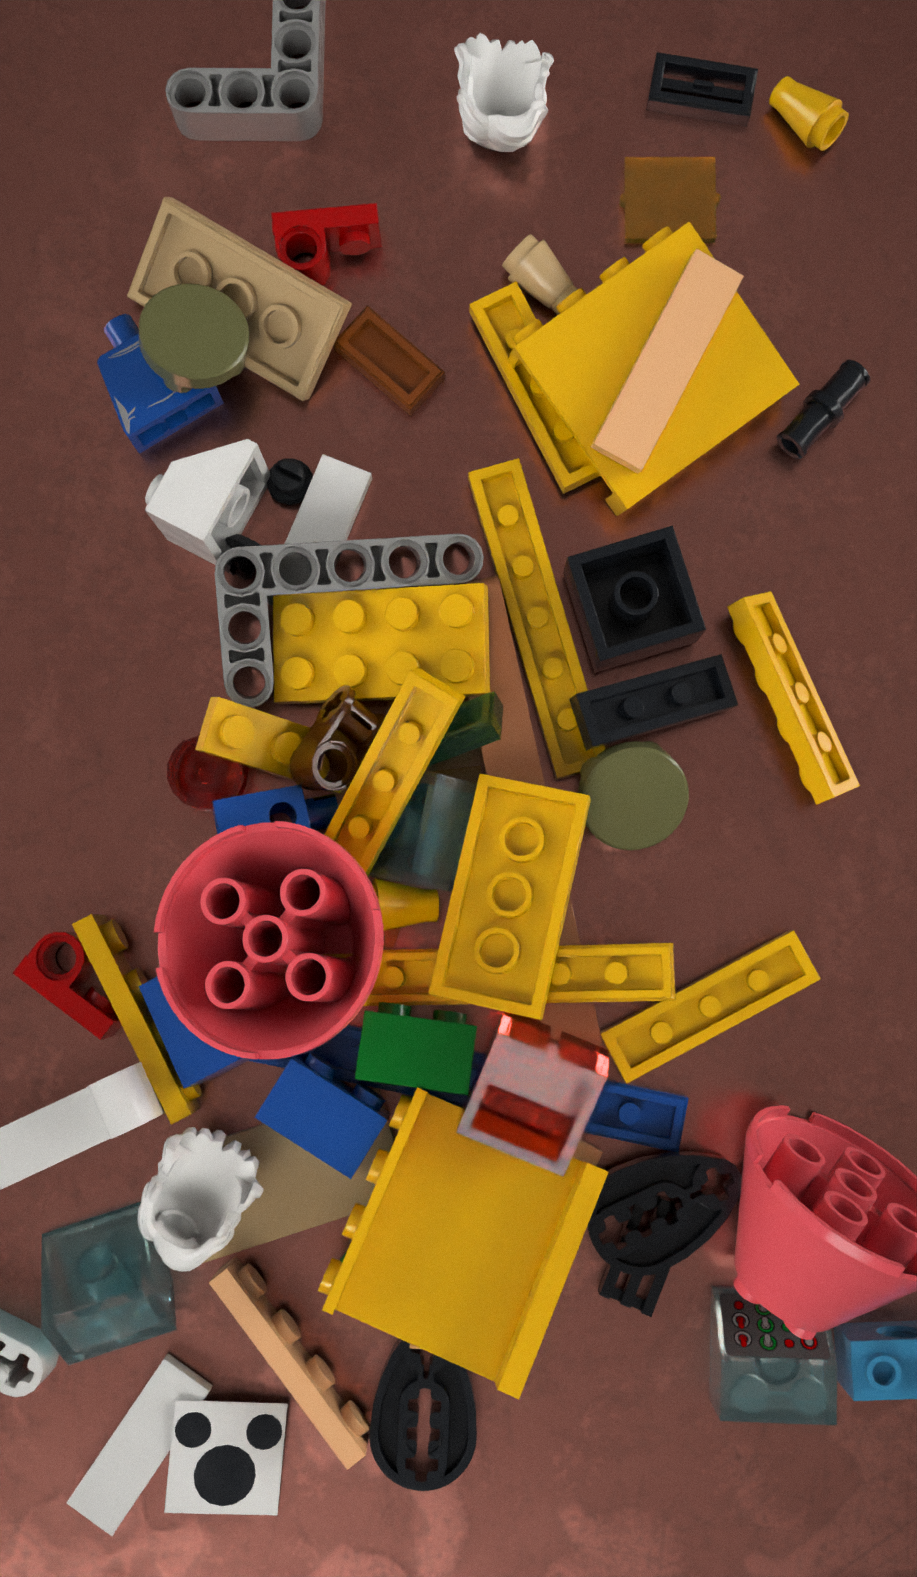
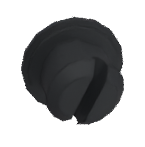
M293 458L279 460L269 470L270 476L267 481V489L271 496L279 503L286 505L298 504L303 501L313 474L309 467L300 460Z
M235 534L225 539L226 545L230 549L245 546H261L254 540L240 534ZM246 557L233 558L225 567L226 572L232 575L236 574L242 580L251 579L256 569L253 562Z

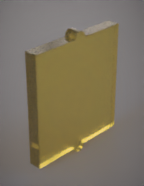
M625 157L624 193L620 196L619 201L620 206L624 208L625 243H645L666 226H669L674 233L688 222L691 223L704 243H715L717 238L716 207L721 200V195L716 193L715 157Z

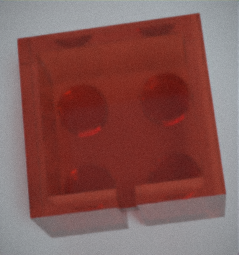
M502 1012L464 1102L456 1133L564 1177L607 1081L609 1050L564 1031L561 1032L559 1039L555 1040L550 1038L551 1026L532 1018Z

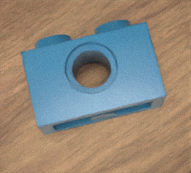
M917 1320L843 1323L834 1327L837 1381L853 1401L917 1399Z

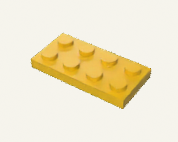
M484 583L273 595L274 702L278 704L325 703L337 689L345 685L355 690V698L358 701L395 700L409 671L416 667L466 697L490 696L488 586Z
M479 774L428 994L542 1021L591 798L589 795Z

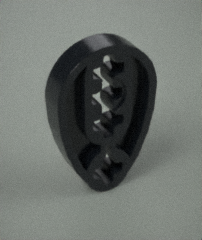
M693 1151L664 1152L643 1156L615 1166L608 1170L607 1178L587 1226L592 1244L604 1261L623 1273L647 1276L663 1272L688 1258L705 1244L727 1220L740 1197L741 1173L733 1163L722 1156ZM710 1168H714L721 1175L729 1174L730 1179L723 1183L725 1193L721 1196H716L711 1190H700L702 1189L701 1185L708 1181L706 1171ZM664 1191L670 1199L679 1198V1203L672 1207L675 1215L673 1218L665 1220L660 1213H657L648 1219L650 1229L640 1233L636 1226H629L622 1230L624 1240L618 1244H614L610 1237L600 1239L599 1234L606 1229L604 1219L614 1216L619 1223L625 1222L632 1217L629 1208L638 1203L644 1211L651 1210L657 1205L655 1195L659 1192Z
M398 1339L383 1367L374 1397L369 1432L371 1451L381 1471L394 1483L416 1491L436 1490L456 1480L468 1467L475 1451L477 1440L476 1400L469 1370L434 1354L430 1357L429 1371H425V1356H422V1349L409 1348L410 1343ZM426 1388L431 1390L433 1400L441 1401V1404H432L429 1420L430 1427L439 1429V1432L430 1433L428 1455L429 1458L438 1459V1461L429 1462L427 1471L420 1472L416 1471L415 1461L406 1459L415 1457L418 1442L417 1433L408 1431V1428L417 1426L419 1406L417 1403L409 1402V1399H417L420 1389Z

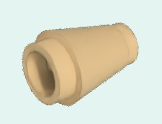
M532 234L522 240L502 264V267L510 274L508 277L510 282L514 283L517 281L523 291L549 309L551 308L557 315L560 314L556 309L557 305L574 291L578 290L546 241L542 240L539 242Z

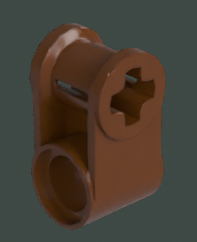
M348 685L337 689L326 700L317 715L316 721L292 754L290 759L292 778L306 790L339 791L347 788L351 784L386 717L381 713L375 715L355 698V690ZM322 753L326 755L329 761V771L324 779L318 771V760Z

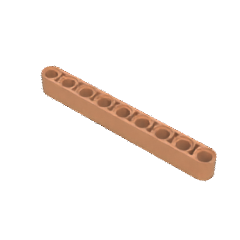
M498 575L459 583H484L488 586L490 696L469 697L485 775L545 786ZM570 897L559 945H581ZM594 1002L546 1003L543 1019L539 1021L548 1057L602 1046Z

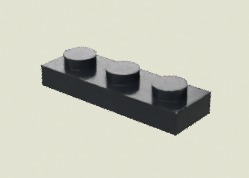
M722 654L581 692L569 699L586 751L727 711L738 706Z

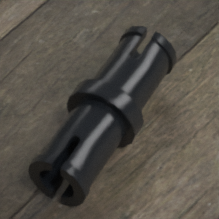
M848 359L843 362L840 369L820 390H813L803 401L804 408L785 430L777 435V442L782 450L796 459L804 457L809 448L827 428H835L842 421L844 409L871 382L868 371L854 360Z

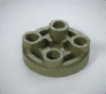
M178 284L159 291L146 303L139 319L138 339L145 361L156 374L163 378L167 388L174 392L185 393L192 388L203 389L220 385L242 372L248 351L249 328L241 309L224 293L200 284Z
M651 741L620 743L604 750L596 757L588 759L582 765L578 793L589 795L591 798L586 825L591 833L604 844L621 850L648 848L666 839L681 823L688 806V783L678 763L657 743Z

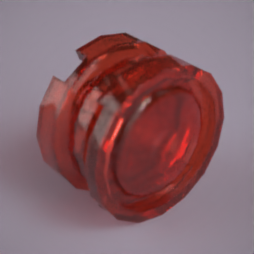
M198 734V736L191 739H184L173 750L167 763V780L172 792L182 803L203 812H213L212 801L244 795L249 783L248 766L195 750L200 735Z

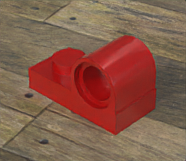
M377 203L271 213L272 230L278 259L322 286L326 284L330 277V252L361 255L370 249L382 248ZM304 252L315 255L313 259L306 263L292 261L294 257Z
M53 932L45 935L35 944L29 954L25 955L13 971L15 976L98 1039L102 1040L113 1037L122 1026L106 992L95 985H92L89 990L83 986L93 973L94 968L76 932ZM63 943L70 944L76 954V962L67 973L57 966L55 960L56 952Z

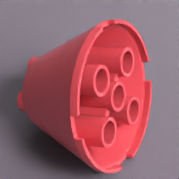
M285 821L257 823L247 826L238 825L213 836L200 845L186 858L172 876L160 901L154 926V933H158V958L160 966L155 969L163 994L173 1012L188 1030L203 1042L227 1054L247 1059L262 1060L293 1057L315 1049L335 1037L356 1017L368 999L379 973L384 945V929L380 905L374 888L363 868L344 847L333 839L314 829ZM351 953H353L352 956H349V957H346V958H340V957H334V956L323 955V954H351Z
M770 1106L760 1110L746 1130L734 1257L737 1276L733 1280V1285L739 1295L753 1304H761L772 1314L783 1320L785 1326L795 1336L804 1340H812L817 1332L830 1330L917 1291V1176L875 1142L834 1119L812 1112L808 1120L788 1115L791 1110L789 1106Z

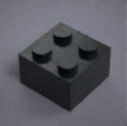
M673 525L567 557L563 575L594 673L696 643L705 632L706 627Z

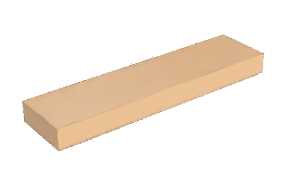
M699 249L693 252L591 448L637 474L642 471L744 277L742 274Z

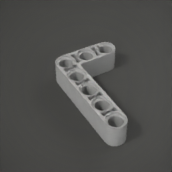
M273 0L271 68H184L173 73L167 81L165 91L175 123L181 134L189 139L198 141H304L314 137L321 129L323 121L326 0ZM304 6L303 9H294L296 7ZM298 54L305 55L304 57L298 59L291 58L294 55ZM192 102H201V104H199L196 107H186ZM245 102H252V103H253V104H252L251 106H249V107H246V108H238V106H239L240 104H242V103H245ZM294 103H306L301 108H288Z
M444 534L245 546L228 549L220 555L215 565L223 679L227 695L233 702L252 708L268 700L273 691L274 678L267 596L464 583L475 578L483 567L484 555L481 546L468 535ZM451 544H459L468 552L469 564L466 570L459 575L449 572L444 566L443 554ZM397 547H405L411 550L416 557V569L408 578H399L390 570L389 556ZM345 550L354 551L359 554L364 564L363 573L357 580L352 582L339 578L334 569L335 558L340 552ZM300 554L309 562L311 568L310 575L303 584L290 585L280 576L279 564L286 555ZM246 557L255 565L257 571L256 578L249 587L243 589L234 588L226 581L225 567L233 558ZM242 611L250 612L259 619L261 632L254 641L248 643L239 642L231 635L229 623L236 613ZM249 666L261 671L265 678V686L260 693L253 696H245L238 692L233 681L234 675L239 669Z

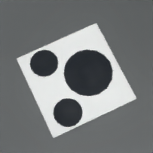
M175 1400L164 1513L278 1515L288 1403Z

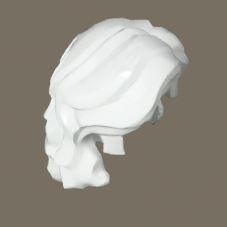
M479 33L476 39L469 37L465 43H459L454 48L459 62L457 77L461 87L456 98L459 103L464 133L471 141L476 142L478 145L498 152H514L531 142L548 113L545 85L547 77L550 75L549 68L554 62V57L547 52H542V55H540L538 46L533 40L524 43L522 40L518 44H515L513 40H508L502 49L499 39H492L489 42L484 34Z
M188 1127L182 1134L168 1137L164 1143L162 1160L158 1163V1175L153 1176L151 1181L146 1183L142 1192L141 1204L138 1210L139 1231L144 1239L154 1242L155 1249L161 1256L164 1264L173 1270L181 1272L191 1271L200 1266L213 1254L223 1249L233 1238L234 1228L241 1220V1213L256 1198H260L263 1193V1187L255 1178L259 1167L258 1159L256 1156H251L250 1149L241 1150L242 1143L237 1140H233L223 1147L226 1134L222 1130H216L211 1133L207 1128H201L197 1131L195 1127Z

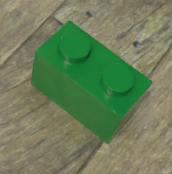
M386 1002L378 1003L377 1012L364 1011L355 1072L356 1080L468 1095L477 1026L466 1024L467 1014L434 1010L433 1019L410 1017L411 1006Z

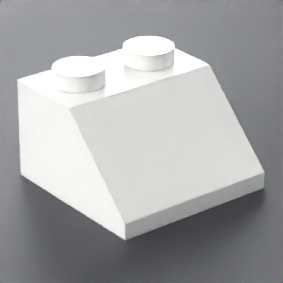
M245 439L178 459L170 463L164 475L159 474L153 479L145 497L147 504L145 512L168 541L216 565L220 555L230 549L226 545V537L242 534L267 489L270 472L258 444Z

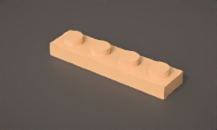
M235 1256L215 1273L209 1284L348 1470L366 1455L369 1441L367 1431L370 1429L366 1417L353 1401L350 1400L345 1404L332 1386L335 1384V1378L328 1365L318 1355H314L311 1358L298 1341L301 1338V1332L293 1318L284 1309L277 1312L264 1294L267 1292V1286L258 1271L250 1264H246L243 1267Z

